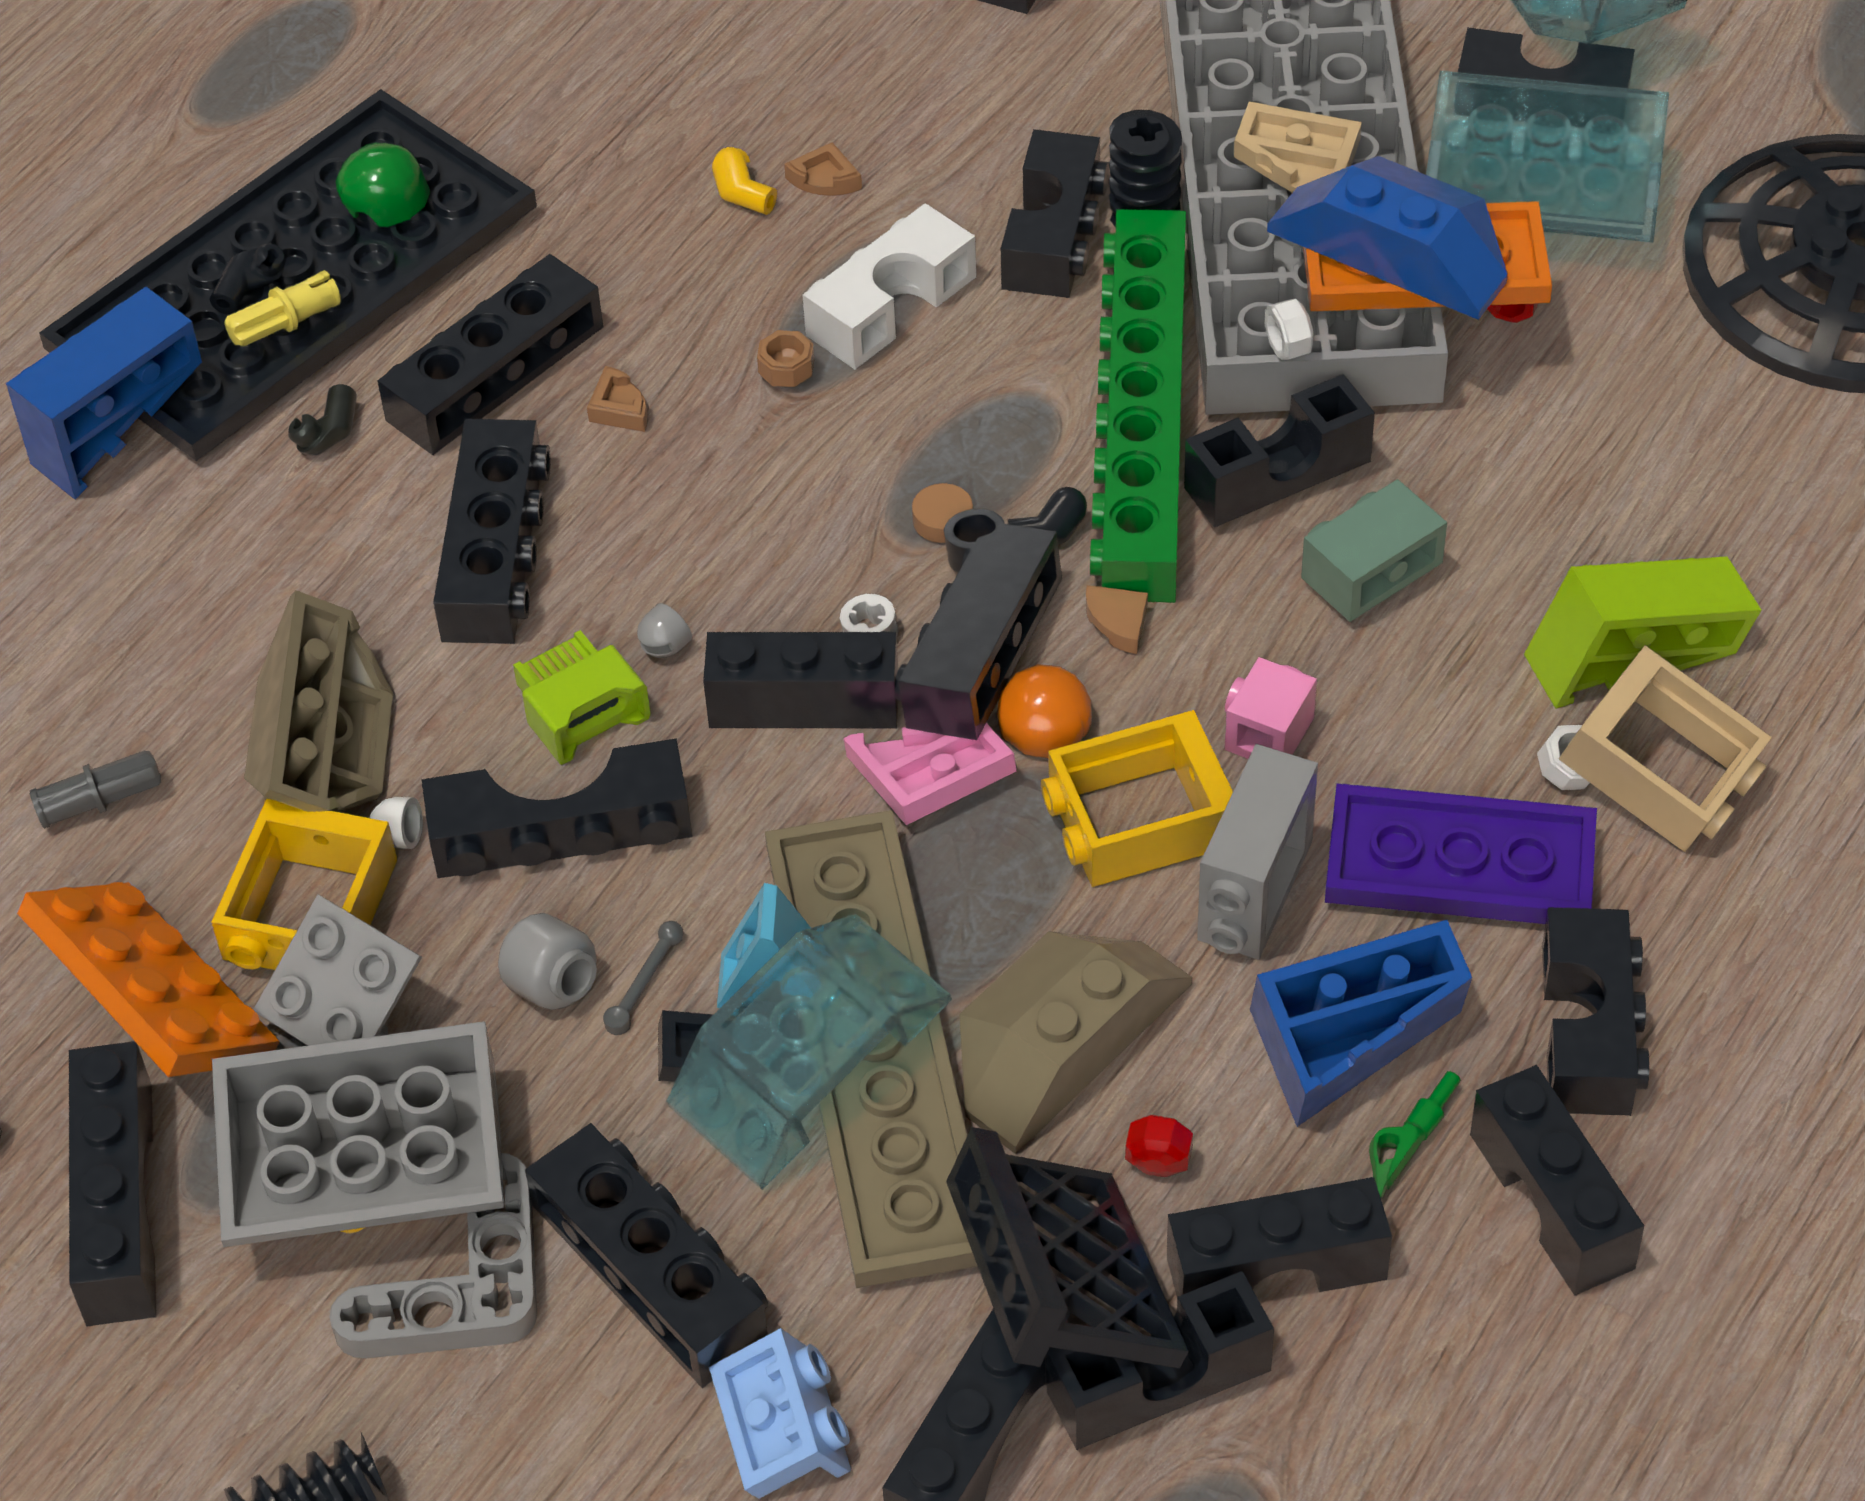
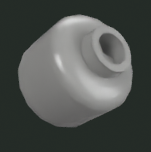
M546 913L529 915L516 923L505 936L499 952L498 968L500 978L511 991L537 1006L556 1010L565 1008L581 999L591 989L596 978L597 957L594 944L584 932L557 917Z

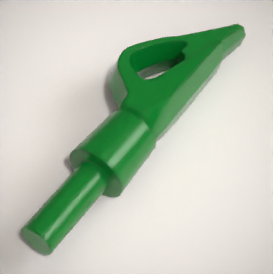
M1447 1071L1428 1099L1420 1098L1403 1126L1382 1128L1372 1138L1369 1145V1156L1373 1177L1375 1178L1381 1200L1386 1189L1389 1190L1421 1143L1430 1136L1444 1118L1442 1107L1461 1082L1460 1077L1454 1072ZM1384 1147L1395 1148L1394 1158L1386 1159L1383 1164H1380V1149Z

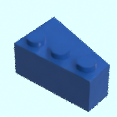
M144 287L8 381L6 386L30 464L76 500L88 487L81 479L105 453L114 458L125 447L126 444L120 437L143 412L152 417L202 363L192 321L148 287Z
M1448 920L1257 975L1250 1012L1297 1127L1461 1013L1472 981V975Z

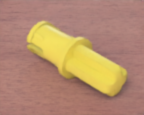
M323 270L307 280L284 290L278 287L269 290L268 298L227 316L224 323L231 341L235 345L247 346L283 328L288 332H292L297 329L298 323L306 318L340 305L341 296L334 279L328 280L330 279V274Z

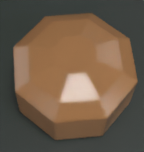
M777 330L760 340L757 354L758 373L772 386L795 387L812 377L815 362L814 344L800 331Z

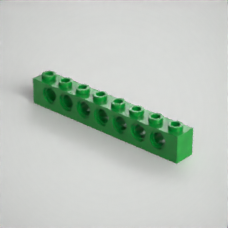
M1116 209V233H1104L1103 268H1114V275L1102 274V310H1112V317L1101 316L1100 352H1111L1110 360L1099 359L1098 395H1109V402L1097 403L1096 439H1107V448L1095 447L1094 484H1105V493H1093L1092 529H1102L1103 539H1091L1090 576H1102V587L1148 593V602L1176 603L1186 211Z

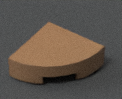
M833 142L784 164L785 178L797 188L812 194L836 196L853 193L862 189L861 174Z
M605 366L587 406L589 422L645 432L648 416L644 396L630 382V377L625 372Z
M1087 585L1086 613L1090 623H1093L1102 634L1109 638V644L1113 647L1137 654L1148 607V593Z

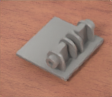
M317 894L253 1010L308 1046L388 1035V1027L385 1023L422 956Z

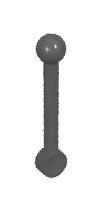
M676 921L664 922L659 927V941L618 1006H612L605 1011L603 1021L607 1032L610 1034L622 1035L630 1029V1011L670 946L678 945L682 941L684 931Z

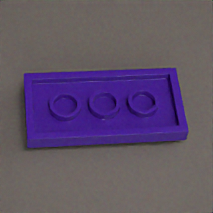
M1336 783L1325 903L1545 924L1548 907L1592 909L1597 808Z

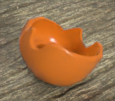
M1037 664L1017 672L1001 691L998 701L997 719L1001 736L1023 754L1047 759L1049 750L1081 742L1082 738L1089 733L1092 723L1091 699L1085 686L1075 674L1060 666Z

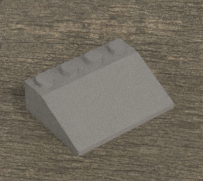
M485 1021L212 1059L220 1226L223 1247L504 1208L501 1129L495 1063Z

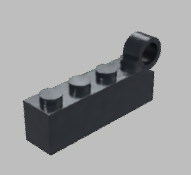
M987 509L962 511L951 517L944 527L948 562L950 567L958 572L953 583H947L944 587L940 599V607L931 623H925L921 628L915 652L908 664L904 663L900 666L896 675L895 697L898 701L902 702L907 729L977 740L1000 698L1001 691L1008 683L1062 580L1056 531L1004 524V520L999 514Z

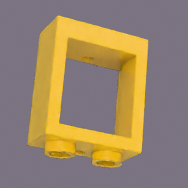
M1194 710L1049 750V778L1041 780L1042 795L1049 814L1052 817L1060 815L1066 827L1062 829V836L1068 858L1073 866L1082 864L1092 887L1204 855L1233 793ZM1175 768L1194 809L1193 812L1098 839L1079 797L1080 794Z
M266 799L211 921L222 960L230 961L245 969L253 970L261 967L276 970L297 930L258 923L256 920L283 860L356 874L342 908L371 925L397 863L389 822L335 811L307 812L276 800Z

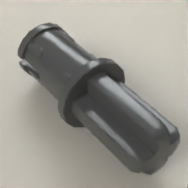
M144 750L94 769L91 768L90 764L84 765L83 773L29 791L38 819L45 829L50 827L51 824L98 808L100 813L106 812V804L158 786L161 783V775L154 756L150 751Z

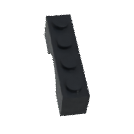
M677 738L613 748L607 766L594 782L579 792L557 799L535 800L514 795L499 786L486 769L421 779L429 842L438 879L451 876H472L482 871L518 865L534 866L545 861L573 856L601 855L610 850L647 844L662 845L673 840L692 837L688 799Z
M135 1041L69 1050V1285L86 1327L156 1317L155 1255L149 1230L144 1187L146 1142H153L152 1084L139 1046Z
M1061 1278L1062 1280H1064V1281L1067 1282L1068 1284H1070V1285L1073 1284V1283H1071V1282H1069V1281H1067V1280ZM994 1309L990 1312L883 1485L884 1501H985L995 1463L1013 1424L1035 1392L1046 1385V1356L1040 1367L1014 1363ZM1067 1311L1065 1315L1067 1323L1086 1326L1084 1321Z

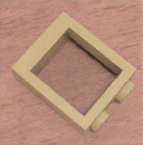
M1645 645L1578 730L1559 757V760L1683 852H1686L1700 833L1712 839L1729 818L1735 808L1725 801L1732 790L1743 797L1766 768V765L1759 761L1757 757L1772 737ZM1635 702L1727 768L1699 806L1607 739Z

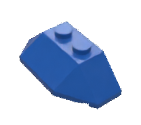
M1381 156L1351 165L1297 187L1267 223V232L1477 320L1480 319L1507 283L1508 273L1485 199Z

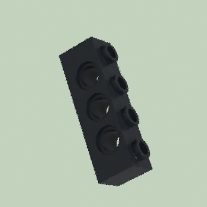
M548 254L531 268L522 271L516 279L493 296L480 302L471 312L448 329L435 335L429 343L403 362L393 366L384 376L377 380L385 421L431 455L436 454L462 434L465 419L484 418L604 327L598 286L552 254Z
M464 420L433 601L441 642L515 644L518 619L528 618L530 590L528 582H524L525 572H535L537 562L536 537L531 536L533 526H542L544 516V497L542 490H538L539 481H548L551 469L549 445H540L536 420Z
M590 1123L525 1169L532 1206L698 1385L704 1388L713 1381L709 1369L710 1366L768 1335L765 1309L768 1307L767 1298L751 1276L747 1273L737 1276L724 1262V1255L720 1246L707 1230L699 1227L694 1231L681 1217L679 1205L665 1186L659 1182L651 1186L638 1172L639 1168L635 1158L619 1139L614 1138L609 1142ZM605 1202H620L616 1206L610 1208L598 1207L599 1205ZM650 1246L663 1247L655 1253L640 1252L642 1249ZM701 1291L707 1293L705 1296L695 1300L682 1298L690 1292Z

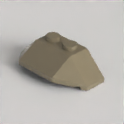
M297 590L289 598L257 679L244 779L264 797L304 811L340 812L377 800L382 794L393 693L373 652L358 633L360 626L353 611Z
M1048 931L959 1014L965 1117L981 1129L997 1131L1001 1143L1017 1154L1192 985V977L1142 941Z

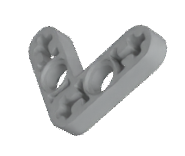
M502 1153L503 1180H507L505 1187V1206L507 1212H495V1209L467 1213L469 1275L364 1285L348 1289L337 1297L331 1306L329 1318L336 1343L344 1353L354 1358L367 1359L492 1346L519 1341L530 1333L537 1318L533 1207L525 1173L526 1167L517 1157ZM499 1235H510L520 1241V1247L517 1252L506 1259H491L483 1253L485 1244L493 1237ZM508 1282L513 1305L510 1307L508 1316L496 1317L495 1310L498 1308V1289L496 1283ZM432 1302H443L453 1309L449 1320L435 1328L423 1327L415 1321V1315L419 1309ZM400 1308L404 1324L403 1329H395L393 1322H396L393 1309ZM372 1313L373 1319L369 1321L368 1330L362 1332L355 1331L354 1325L359 1321V1314Z

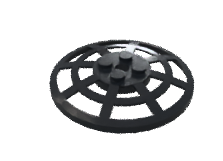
M1827 134L1805 136L1771 144L1743 156L1722 170L1703 189L1690 211L1682 251L1683 272L1692 299L1704 319L1726 342L1752 361L1777 374L1811 386L1848 393H1865V363L1833 359L1842 330L1865 333V313L1849 311L1853 299L1865 300V246H1860L1850 241L1854 238L1865 239V185L1838 186L1824 172L1840 169L1865 170V157L1837 156L1811 161L1804 156L1807 154L1829 152L1865 153V135ZM1773 162H1778L1786 168V170L1767 180L1751 196L1748 203H1713L1714 199L1726 187L1749 172ZM1799 179L1815 194L1800 209L1767 205L1780 190ZM1705 222L1740 223L1738 231L1739 249L1748 271L1717 287L1709 273L1703 253ZM1758 224L1793 228L1790 250L1766 261L1758 242ZM1800 271L1814 285L1829 292L1826 304L1818 303L1798 293L1783 282L1781 278ZM1762 289L1770 298L1785 309L1818 324L1810 351L1807 352L1792 347L1764 333L1741 316L1732 305Z

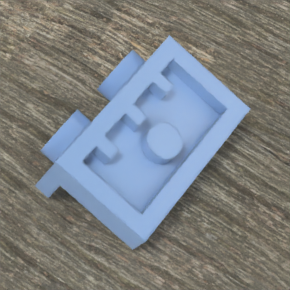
M780 1328L709 1367L745 1491L760 1499L818 1467L823 1468L837 1478L851 1471L844 1447L850 1442L849 1432L841 1415L831 1405L825 1386L831 1381L830 1371L822 1354L814 1345L809 1344L806 1346Z

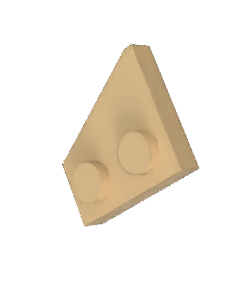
M1249 101L1234 140V158L1293 193L1301 185L1352 165L1361 139L1362 122Z

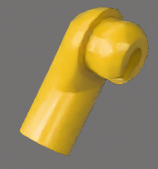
M734 147L721 149L715 155L712 163V172L720 197L725 201L765 215L770 214L777 200L776 188L750 179L747 167L750 159L745 151Z

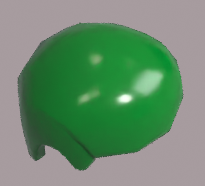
M375 142L365 145L352 153L344 161L336 179L338 195L348 212L354 218L359 216V212H363L369 215L380 227H389L409 220L425 207L431 192L415 156L403 146Z

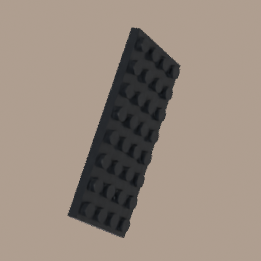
M380 89L39 332L43 348L49 353L70 337L78 334L107 314L115 306L124 302L144 287H148L192 321L202 363L152 417L143 412L138 419L193 460L198 461L536 208L535 190ZM375 142L395 144L407 148L418 161L431 191L424 208L409 220L389 227L378 226L369 215L363 212H359V216L354 218L343 205L336 188V179L344 161L352 153L365 145ZM265 243L275 244L285 253L286 264L283 274L272 284L246 292L236 312L268 298L269 290L278 287L284 290L307 280L323 270L330 274V279L328 280L334 279L341 296L340 305L299 322L297 329L292 332H288L283 328L247 346L235 345L231 341L224 323L227 316L231 314H223L217 311L210 304L209 300L231 258L238 253L257 249Z

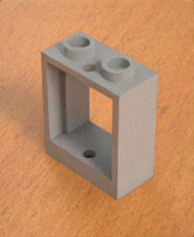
M1255 744L1200 862L1198 941L1208 943L1215 949L1227 954L1239 953L1257 960L1260 959L1312 843L1318 772L1317 762Z

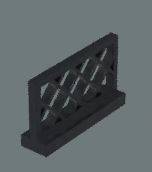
M971 1127L946 1183L1013 1362L1040 1367L1049 1348L1052 1347L1180 1368L1188 1353V1349L1112 1173L1008 1155L1004 1151L997 1131ZM1017 1182L1024 1183L1038 1194L1034 1196L1019 1186ZM1077 1193L1094 1195L1099 1206H1095ZM1051 1203L1055 1204L1077 1219L1078 1222L1074 1223L1049 1205ZM1033 1222H1035L1043 1229L1054 1235L1056 1238L1052 1240L1048 1236L1037 1230ZM1093 1230L1114 1244L1118 1250L1115 1251L1089 1232ZM1067 1248H1073L1097 1266L1093 1268L1068 1251ZM1051 1266L1074 1281V1283L1070 1285L1055 1275ZM1111 1274L1135 1290L1137 1295L1134 1296L1109 1279L1108 1276ZM1090 1292L1115 1309L1116 1312L1112 1314L1084 1294ZM1067 1311L1089 1326L1067 1323L1065 1317ZM1131 1320L1154 1337L1144 1336L1126 1322Z

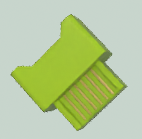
M581 630L575 632L573 638L523 664L520 661L513 664L516 684L523 692L522 696L527 723L560 765L573 760L578 745L619 723L639 725L650 718L648 691L645 683L613 645L597 651Z

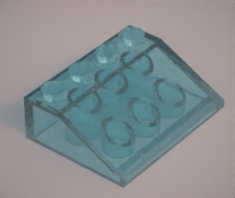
M1440 71L1426 175L1482 197L1486 203L1539 201L1544 232L1653 243L1669 92Z

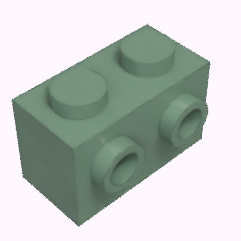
M1397 479L1377 492L1365 494L1352 508L1331 521H1323L1317 524L1304 537L1301 578L1351 622L1443 563L1447 522Z

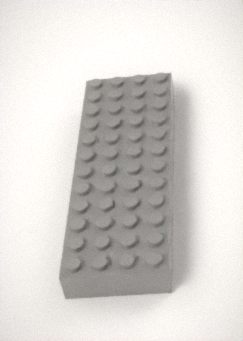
M1159 0L1172 119L1181 130L1182 135L1180 187L1183 211H1186L1185 235L1205 414L1289 411L1291 395L1341 374L1346 376L1369 406L1443 403L1448 349L1441 307L1310 312L1303 246L1267 232V223L1292 193L1234 158V140L1250 101L1362 122L1361 139L1352 165L1381 156L1418 171L1390 0ZM1289 299H1297L1304 306L1311 320L1314 332L1311 353L1289 360H1281L1277 357L1269 343L1264 324L1265 309H1267L1268 305Z

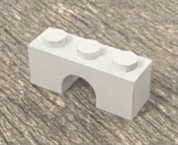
M926 203L906 218L896 221L890 230L866 248L856 251L846 263L826 278L816 281L803 294L806 336L856 370L896 339L894 298L892 296L898 294L916 295L937 308L976 278L975 236Z

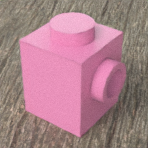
M1258 657L1246 679L1236 678L1229 690L1225 703V750L1249 759L1255 744H1259L1293 755L1314 719L1317 678L1303 674L1294 667L1279 665Z

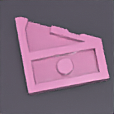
M987 723L977 740L907 729L906 727L902 728L903 740L865 744L863 733L851 734L843 738L846 755L905 825L1017 772L1013 751Z

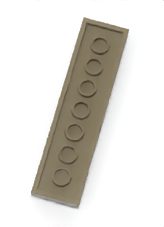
M889 810L765 831L766 848L774 885L778 886L814 930L818 939L815 986L813 990H804L796 987L795 990L856 1288L977 1267L946 1183L967 1138V1133L893 811Z

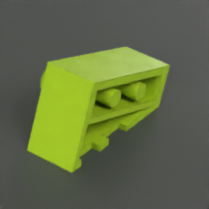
M1728 556L1571 566L1530 641L1524 656L1555 709L1573 704L1575 699L1574 692L1603 683L1610 690L1645 645L1680 671L1736 654L1762 609Z

